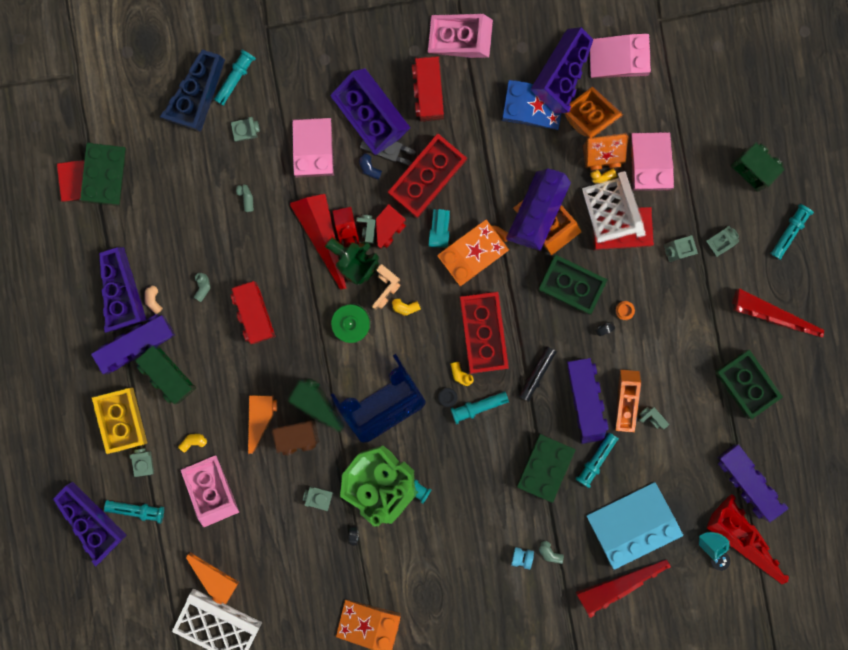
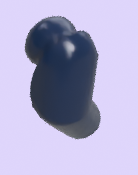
M363 154L359 159L362 172L379 180L382 171L372 167V157L369 154Z

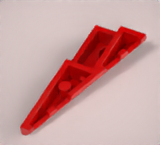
M326 194L307 197L290 203L291 208L340 290L347 289L345 278L335 265L338 261V256L325 248L331 237L336 240Z
M740 288L736 289L732 304H735L733 311L823 338V329Z
M733 494L728 496L712 513L707 529L725 536L729 540L731 547L779 583H787L789 576L782 573L778 567L780 564L778 560H773L768 552L770 548L754 524L750 525L744 516L745 511L738 508L734 502L735 496Z
M666 559L577 591L576 594L588 616L592 617L595 615L594 612L607 608L612 602L623 598L642 586L644 581L658 576V573L669 569L671 566Z

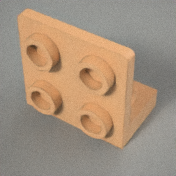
M382 264L377 269L380 273L378 277L386 284L389 281L391 284L372 306L375 310L378 307L382 309L388 302L386 297L390 293L394 294L401 286L399 284L400 279Z

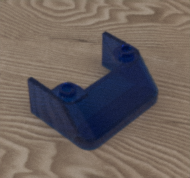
M396 354L393 357L399 367L393 369L389 375L392 383L359 403L356 398H347L340 403L334 393L330 395L342 417L361 442L373 440L425 406L426 401Z

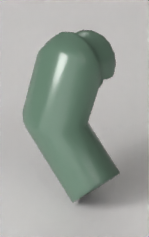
M245 184L243 186L238 185L236 192L238 196L243 195L244 211H254L253 196L249 187Z
M197 273L195 281H197L199 289L194 298L202 302L211 286L206 274Z
M548 541L541 542L539 552L548 562L562 564L564 555L553 553L550 548L551 544Z

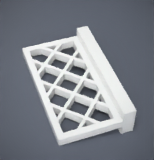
M625 171L618 173L619 178L582 188L598 243L636 233L637 237L645 235L643 223ZM617 186L614 192L608 190L610 187ZM592 192H598L595 197L588 195ZM603 194L609 196L606 201L600 199ZM614 198L620 199L618 204L612 203ZM596 203L602 205L599 209L592 208ZM607 207L613 208L610 213L604 211ZM618 211L625 212L622 217L615 215ZM599 216L606 217L603 222L597 221ZM611 219L618 221L614 226L608 224ZM623 223L630 225V227L624 229L619 228ZM604 228L610 230L608 233L600 235Z
M193 589L172 632L208 650H231L239 646L241 650H249L262 622L224 603L218 604L211 599L212 597ZM189 605L197 607L199 614L190 617L188 612ZM208 614L213 615L216 623L207 625L204 616ZM201 617L204 626L195 629L192 619ZM189 622L190 631L184 632L178 629L181 623ZM227 622L232 624L234 631L224 633L221 624ZM218 625L221 635L212 637L209 628ZM206 630L209 639H199L196 632ZM246 631L252 635L249 640L242 642L239 632ZM235 634L238 643L229 646L226 637ZM223 638L226 647L221 649L215 647L214 640Z

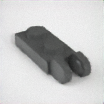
M363 140L360 148L373 153ZM395 142L377 155L390 161H397L410 166L412 162L398 157L400 150L409 155H415L416 151L402 146L403 144Z

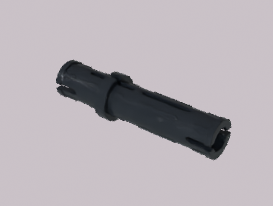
M546 346L530 377L526 378L525 381L527 382L519 395L520 398L527 402L530 401L536 388H539L541 385L539 383L557 353L555 350Z

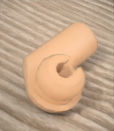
M150 286L144 292L145 304L155 314H159L163 308L155 301L158 289L155 286Z

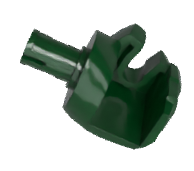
M331 237L325 245V248L338 256V261L335 264L337 269L354 284L360 285L367 281L379 266V256L377 253L365 254L371 246L367 242L358 244L352 242L348 247H344Z

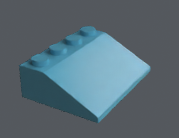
M656 482L586 515L614 570L683 536Z

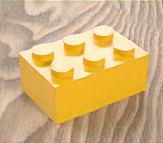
M133 388L92 398L106 454L147 444Z

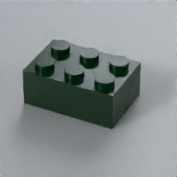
M94 143L86 144L81 202L120 207L126 147Z
M755 143L745 149L730 165L757 192L769 187L785 170L782 167V162L776 157L772 158L768 154V149L761 143L759 145Z
M554 255L538 291L591 315L608 279L558 255Z
M157 345L150 347L136 360L139 364L137 366L138 370L143 375L147 374L151 378L150 383L156 389L159 388L164 392L162 396L169 404L181 403L196 389L194 384Z
M744 350L715 371V374L747 419L752 420L783 398L750 350Z
M539 433L518 480L517 488L553 503L576 449Z

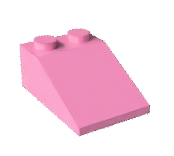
M484 14L432 15L428 53L470 58H489L493 20Z
M631 34L594 39L590 48L591 78L648 76L651 72L649 34Z
M331 118L293 120L295 177L334 176Z
M632 133V191L673 189V160L670 133Z
M216 455L181 470L196 515L203 527L239 513L234 496Z

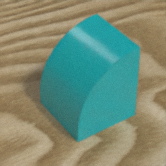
M708 532L699 536V546L715 561L729 550V540L719 533Z

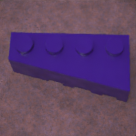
M582 27L566 30L530 89L554 113H569L571 108L569 104L571 98L575 96L577 80L581 78L583 63L587 60L594 40Z

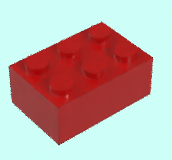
M439 57L416 58V64H412L413 79H417V83H414L415 98H419V102L415 103L416 117H420L421 122L443 120L444 111Z
M651 207L638 208L645 235L637 237L636 233L598 243L592 224L594 250L654 246ZM618 211L615 215L622 217L625 212ZM599 216L597 221L603 222L606 217ZM611 219L608 224L614 226L618 221ZM623 223L619 228L624 229L630 227V225ZM604 228L600 235L608 233L610 230Z
M253 281L232 288L233 293L230 296L233 304L238 306L239 312H236L238 320L245 326L246 330H243L246 342L250 341V344H256L276 337L258 283Z

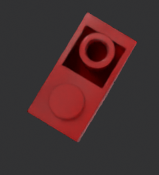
M389 204L376 218L377 242L380 249L383 247L387 248L394 241L392 239L393 235L396 232L400 234L406 227L404 224L406 219Z
M347 207L334 210V222L340 244L348 247L352 242L360 243L352 208Z

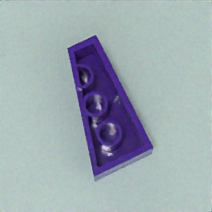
M117 247L101 252L100 269L103 282L102 296L104 297L105 333L147 321L125 249Z
M158 314L152 316L145 325L139 324L131 329L132 332L116 337L114 342L106 343L99 347L96 352L92 353L91 355L102 374L114 372L143 355L153 345L158 346L176 336L165 316H159Z
M591 358L568 362L571 390L574 392V407L578 411V428L582 431V436L580 437L581 444L604 440L606 430H609L607 419H603L602 412L605 409L603 400L599 401L598 393H601L600 384L595 382L594 375H597L596 365L591 363Z
M738 444L733 445L717 457L720 461L718 463L719 467L724 473L727 471L730 474L731 478L729 480L735 488L739 486L743 492L741 494L742 498L747 504L750 502L753 505L754 509L752 511L758 519L762 518L765 521L771 522L789 509L785 503H779L777 500L778 494L769 485L765 484L767 481L764 476L754 469L755 465Z
M74 482L66 485L53 499L65 519L69 521L75 535L79 537L86 553H89L95 567L127 536Z

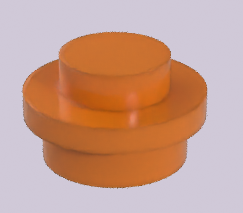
M622 301L616 306V315L622 320H629L634 316L635 308L632 303Z

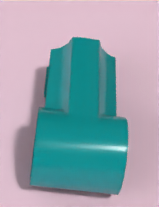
M433 210L429 247L448 248L450 211Z

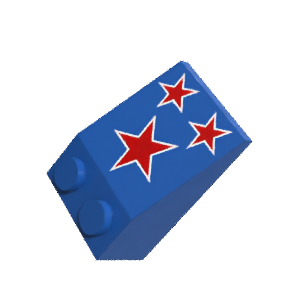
M509 80L502 121L559 130L561 113H554L530 90L533 84Z

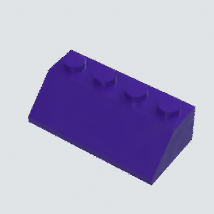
M366 68L352 71L330 95L374 155L379 154L398 141L410 129V126Z
M548 168L536 172L506 237L507 241L541 250L571 184L565 173Z

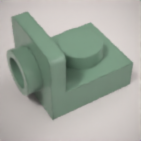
M253 117L231 122L235 142L258 138L257 132H260L259 123L254 121Z
M361 215V218L356 217L357 223L367 224V227H363L362 238H365V242L374 244L376 220L372 219L373 216Z
M727 226L706 242L718 257L739 242V235L734 228L731 229L730 226Z
M692 235L664 244L665 254L669 262L698 254Z
M646 407L639 413L641 417L638 420L641 423L648 417H651L650 422L657 429L660 427L664 430L670 425L655 407L650 409Z
M145 448L134 450V454L129 455L130 459H132L134 477L154 474L151 451L146 452Z
M311 486L309 490H305L303 501H306L305 506L307 507L311 506L328 511L333 492Z

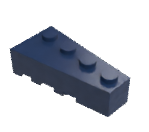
M201 50L189 69L185 80H182L179 85L180 88L175 96H172L165 112H162L160 117L166 121L201 132L225 59L218 54Z

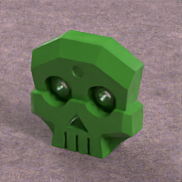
M383 445L359 453L342 474L340 497L360 509V514L373 526H379L381 523L392 524L419 493L414 485V470L404 461L399 462L392 452ZM383 471H387L388 476H385ZM366 492H370L371 497L367 496Z

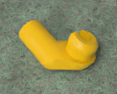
M614 168L603 174H600L599 170H595L590 174L591 181L595 184L604 183L618 177Z
M398 298L392 301L393 310L404 316L421 310L418 301L409 305L403 303Z
M459 362L450 364L453 378L456 382L463 386H469L473 383V376L461 371Z
M189 434L180 443L178 448L185 453L191 445L204 447L207 439L202 434Z

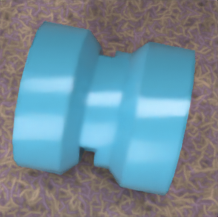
M515 547L511 566L518 567L520 565L524 569L530 570L534 551H523L521 548Z

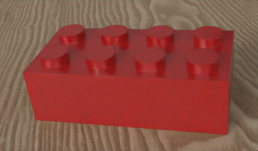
M437 134L388 191V194L418 219L464 165L467 157L441 135Z
M499 292L460 297L470 374L509 369Z

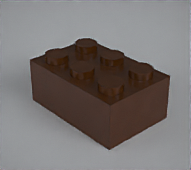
M315 419L273 429L277 453L282 452L283 455L293 454L298 448H301L302 451L311 450L319 443Z

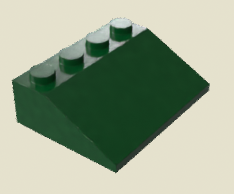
M311 378L301 380L288 401L340 432L345 424L324 391L319 388L320 383Z

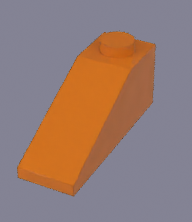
M620 370L616 431L635 432L641 388L640 371Z
M249 396L248 454L255 452L274 415V411H277V400H274V396Z
M190 552L186 559L208 594L212 596L211 599L218 604H226L238 586L239 581Z

